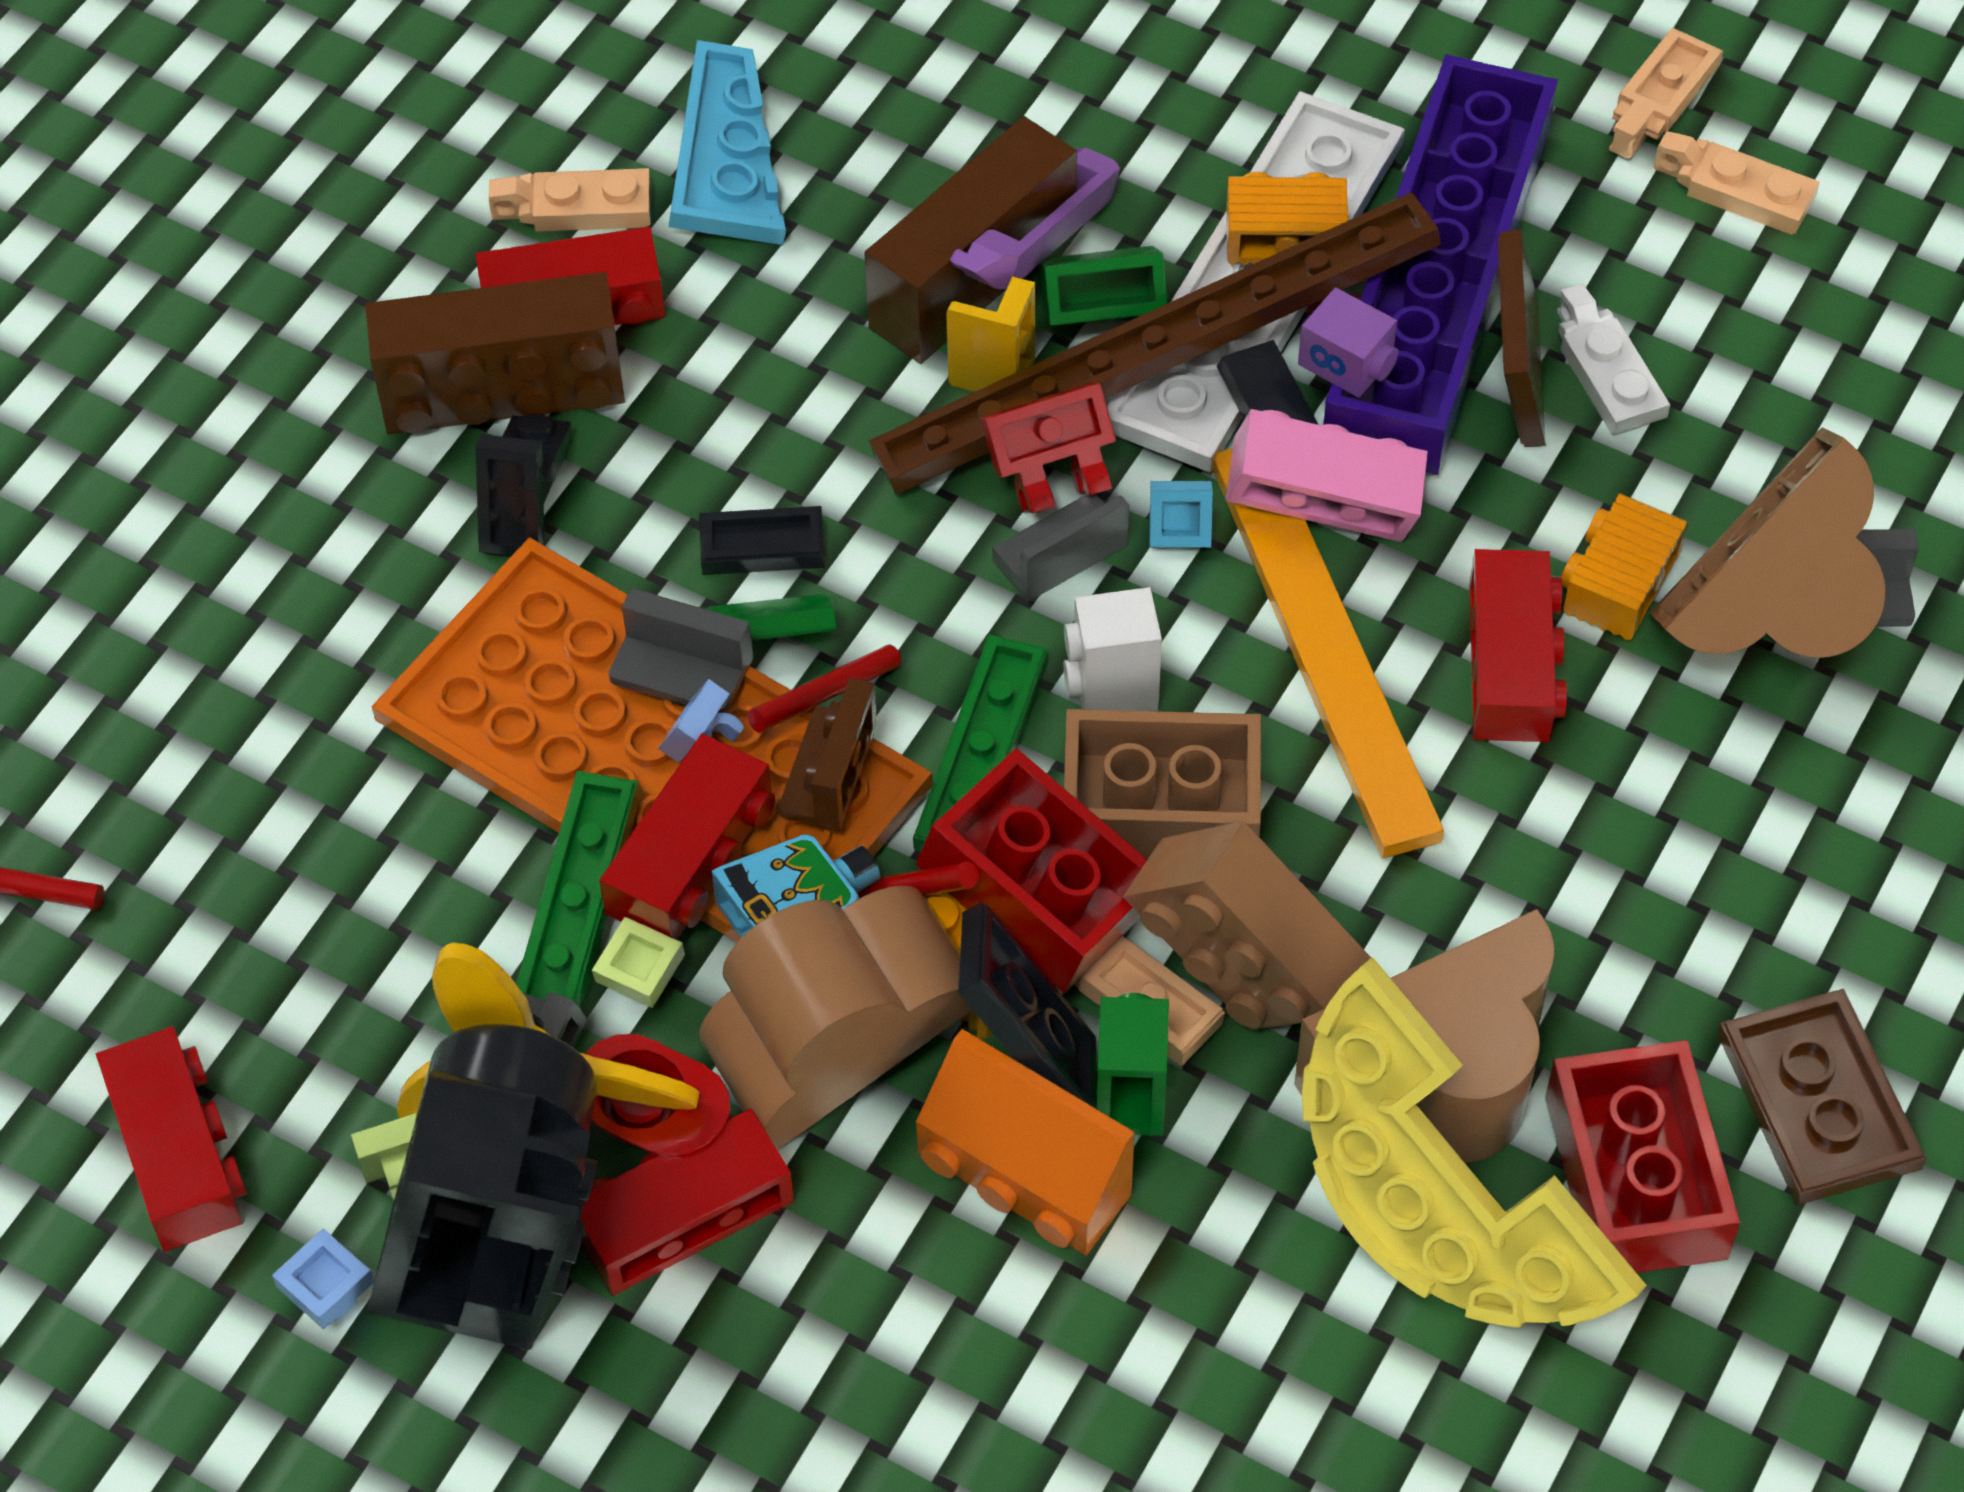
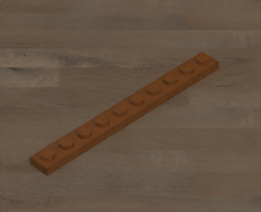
M1410 192L870 439L869 443L873 454L895 495L988 453L989 448L980 417L1091 382H1100L1104 399L1322 300L1335 287L1343 290L1441 245L1438 227L1414 194Z

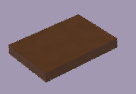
M1521 229L1503 231L1498 236L1504 377L1521 444L1523 443L1524 447L1546 445L1538 301Z
M1844 988L1720 1023L1717 1032L1719 1040L1796 1206L1923 1169L1927 1158Z

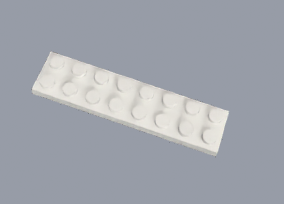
M1299 91L1251 172H1263L1271 177H1302L1308 173L1319 172L1329 177L1347 178L1349 221L1362 215L1403 145L1405 129ZM1226 212L1172 301L1253 265L1252 262L1245 266L1240 262L1234 265L1227 262ZM1308 306L1113 395L1107 405L1114 435L1204 471L1211 472L1214 467L1215 457L1219 451L1225 449L1243 418L1216 367L1222 356L1273 339L1281 353Z

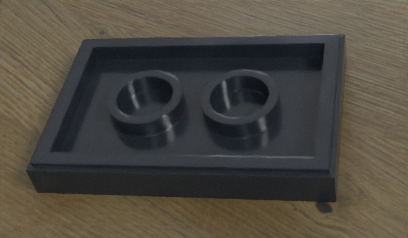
M980 902L962 913L958 993L1017 1062L1096 1109V1036L987 904L985 905L983 902Z

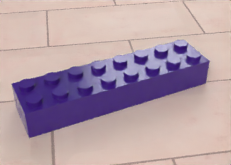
M1445 54L1396 196L1397 199L1410 192L1414 194L1438 227L1441 245L1368 278L1360 301L1397 320L1394 347L1399 350L1398 358L1389 375L1383 381L1375 379L1360 398L1331 384L1325 402L1323 425H1339L1346 428L1350 433L1375 439H1397L1404 442L1408 447L1428 451L1425 472L1439 475L1500 285L1498 236H1500V232L1518 229L1551 126L1558 79Z

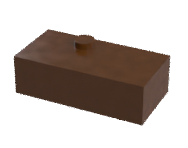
M1022 116L864 252L869 329L920 365L947 342L946 312L952 301L985 309L1006 290L995 289L966 276L962 270L954 267L950 261L954 251L960 249L968 253L972 243L987 230L999 231L1019 241L1077 192V150L1026 116ZM1033 270L1023 279H1026L1033 272Z

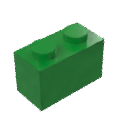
M1154 246L1049 257L1038 265L1042 316L1050 326L1139 316L1168 303L1163 252Z
M1125 993L1118 997H1100L1097 1110L1134 1131V1135L1163 1136L1167 1081L1169 999H1152L1150 996L1141 993Z

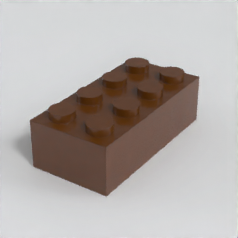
M607 272L365 303L370 360L387 435L404 432L418 433L426 429L464 424L478 425L486 421L509 419L512 415H544L546 413L584 408L598 409L606 405L625 403Z

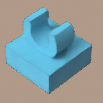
M1150 481V547L1211 548L1212 481Z

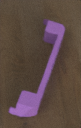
M1086 147L1083 149L1076 148V193L1020 241L999 231L987 230L972 243L968 253L957 249L951 256L950 261L954 267L962 270L968 277L995 289H1007L1012 276L1023 279L1112 200L1120 167L1115 160Z

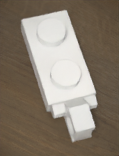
M1583 283L1561 290L1560 308H1557V313L1563 323L1559 324L1560 328L1558 329L1562 338L1560 350L1610 433L1616 435L1668 418L1670 403L1619 320L1614 318L1613 313L1608 308L1598 311L1596 301Z

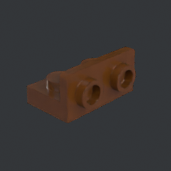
M849 678L841 702L832 700L828 708L822 706L814 708L779 803V814L781 817L837 831L841 830L877 727L874 683Z

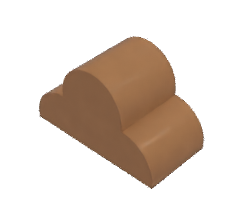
M1822 427L1649 613L1679 642L1691 649L1709 654H1726L1742 650L1757 642L1766 633L1782 647L1806 657H1831L1856 647L1869 636L1877 625L1884 608L1886 593L1885 580L1878 561L1872 552L1856 538L1867 523L1874 500L1873 479L1863 456L1844 437Z
M893 886L880 889L863 896L843 909L827 900H811L789 906L772 914L750 929L729 952L723 965L722 974L731 991L724 995L704 1018L699 1031L700 1041L742 1111L744 1112L750 1108L753 1110L774 1146L779 1150L973 1010L958 993L960 949L925 895L911 886Z
M1537 909L1391 977V980L1463 1065L1453 1076L1416 1105L1464 1163L1484 1160L1502 1151L1516 1137L1524 1119L1539 1052L1538 1028L1554 960L1553 937L1547 923ZM1325 1009L1302 1019L1294 1082L1301 1096L1304 1067L1310 1063L1314 1041L1318 1033L1315 1029Z

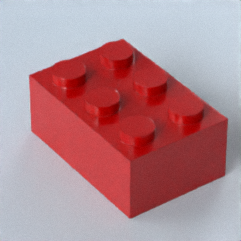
M1015 748L932 825L916 865L923 870L966 861L972 862L979 872L978 883L973 888L948 893L966 909L980 902H983L985 905L987 904L1046 977L1065 993L1140 919V914L1123 898V895L1148 859L1025 754Z
M1688 1040L1554 1059L1545 1100L1570 1194L1636 1273L1728 1260L1740 1226V1219Z

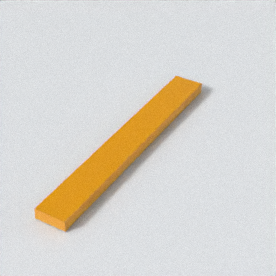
M1233 448L1219 451L1214 459V467L1212 469L1225 500ZM1226 501L1381 858L1441 843L1444 834L1443 826L1306 521Z

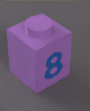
M1335 287L1301 326L1298 365L1360 398L1375 379L1383 381L1397 361L1399 350L1394 347L1397 320Z

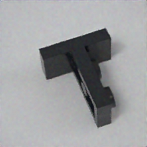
M541 414L512 415L503 436L481 434L475 446L479 552L512 556L529 537L544 545V502L572 443L571 422L551 420L549 417Z

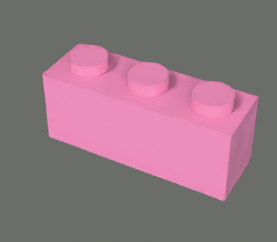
M1251 409L1234 437L1226 501L1402 542L1421 516L1428 451L1408 447L1404 442L1397 439H1375L1350 433L1346 428L1339 425H1316L1291 419L1287 414L1276 410L1258 411Z

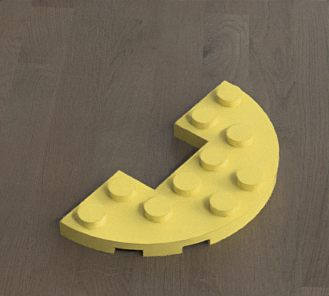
M1371 957L1343 983L1330 1000L1315 1029L1318 1033L1314 1041L1310 1063L1304 1067L1302 1086L1303 1121L1310 1122L1312 1139L1318 1156L1313 1161L1315 1172L1337 1216L1355 1241L1394 1279L1419 1296L1426 1299L1431 1293L1445 1302L1465 1309V1317L1494 1325L1520 1328L1525 1322L1551 1323L1560 1321L1561 1326H1567L1595 1319L1618 1309L1638 1297L1647 1285L1555 1175L1505 1212L1416 1104L1453 1076L1463 1065L1376 960Z

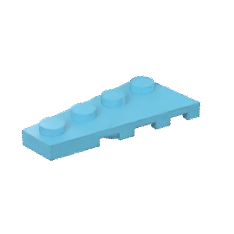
M697 40L668 227L783 245L786 229L783 214L780 215L779 190L776 173L772 171L770 160L771 145L768 129L764 127L762 116L763 101L753 49Z

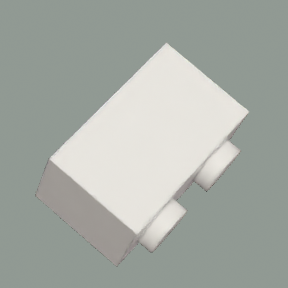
M1151 588L1075 597L1074 623L1064 624V639L1068 660H1064L1063 668L1068 697H1079L1081 709L1158 711L1162 638Z

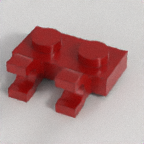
M1100 382L1084 384L980 417L996 476L1003 478L1015 474V491L1021 511L1029 510L1033 514L1055 507L1043 465L1069 456L1072 457L1071 470L1078 493L1086 491L1087 495H1093L1112 488L1100 446L1116 442Z

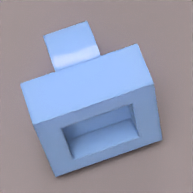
M708 679L688 702L658 749L679 763L689 752L701 733L712 738V732H719L733 742L744 729L743 724L732 714L717 713L730 693Z
M324 1228L272 1275L276 1288L323 1330L332 1321L337 1322L357 1303L356 1299L374 1283L371 1270Z

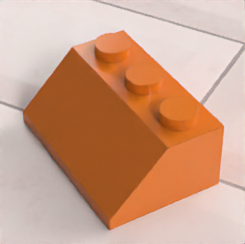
M964 1029L959 1031L953 1039L916 1120L918 1153L925 1164L937 1174L946 1178H953L955 1175L976 1188L979 1196L994 1209L1003 1213H1008L1012 1210L1033 1223L1035 1230L1049 1243L1060 1248H1065L1069 1245L1087 1256L1132 1195L1134 1131Z

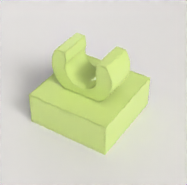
M624 917L592 969L595 982L653 1008L685 955L683 944L678 940Z
M416 1113L351 1134L366 1183L386 1177L393 1201L407 1154Z

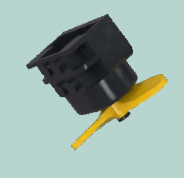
M450 943L446 944L439 951L432 974V983L440 1010L453 1033L438 1044L431 1060L417 1069L401 1088L397 1106L398 1117L400 1119L416 1113V1118L396 1190L367 1313L531 1350L550 1294L563 1296L571 1264L575 1263L579 1252L585 1221L580 1219L584 1201L587 1202L589 1199L597 1168V1160L586 1158L591 1136L589 1127L596 1095L655 1107L689 1110L696 1109L699 1091L686 1083L664 1075L580 1053L567 1043L551 1036L544 1031L545 1027L542 1019L531 1013L526 996L495 960L478 948L467 944Z

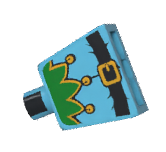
M806 834L727 863L712 871L716 906L740 938L772 914L801 902L827 900L843 909L860 899L857 894L859 891L881 878L876 862L862 845L832 861L815 837Z

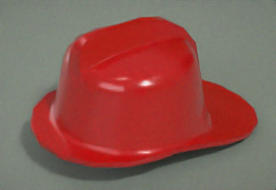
M638 1034L613 1035L596 1042L585 1053L589 1056L664 1075L686 1083L699 1091L696 1109L689 1110L655 1107L596 1095L591 1120L615 1141L629 1146H637L645 1151L667 1157L689 1155L709 1146L724 1130L730 1115L729 1092L720 1076L704 1064L678 1053L655 1040Z

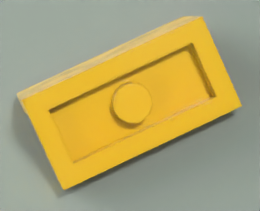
M1012 276L997 312L956 301L950 303L946 312L948 382L950 385L975 392L1033 365L1035 360V282Z

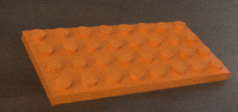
M529 537L371 707L375 721L558 833L576 771L636 780L643 790L631 830L632 834L682 762V760L679 763L660 751L658 747L686 706L617 686L610 682L609 670L626 637L622 606L628 594ZM749 666L728 711L729 714L734 715L741 721L744 729L733 742L719 732H712V738L769 764L772 793L775 794L774 808L767 822L760 829L753 827L742 843L740 858L803 834L814 836L832 861L860 845L865 847L871 856L874 857L932 787V772L873 738L840 831L781 817L779 814V803L814 708L764 732H756L748 721L749 710L790 691V689ZM713 887L709 892L706 910L700 920L735 942H738L741 938L716 906Z

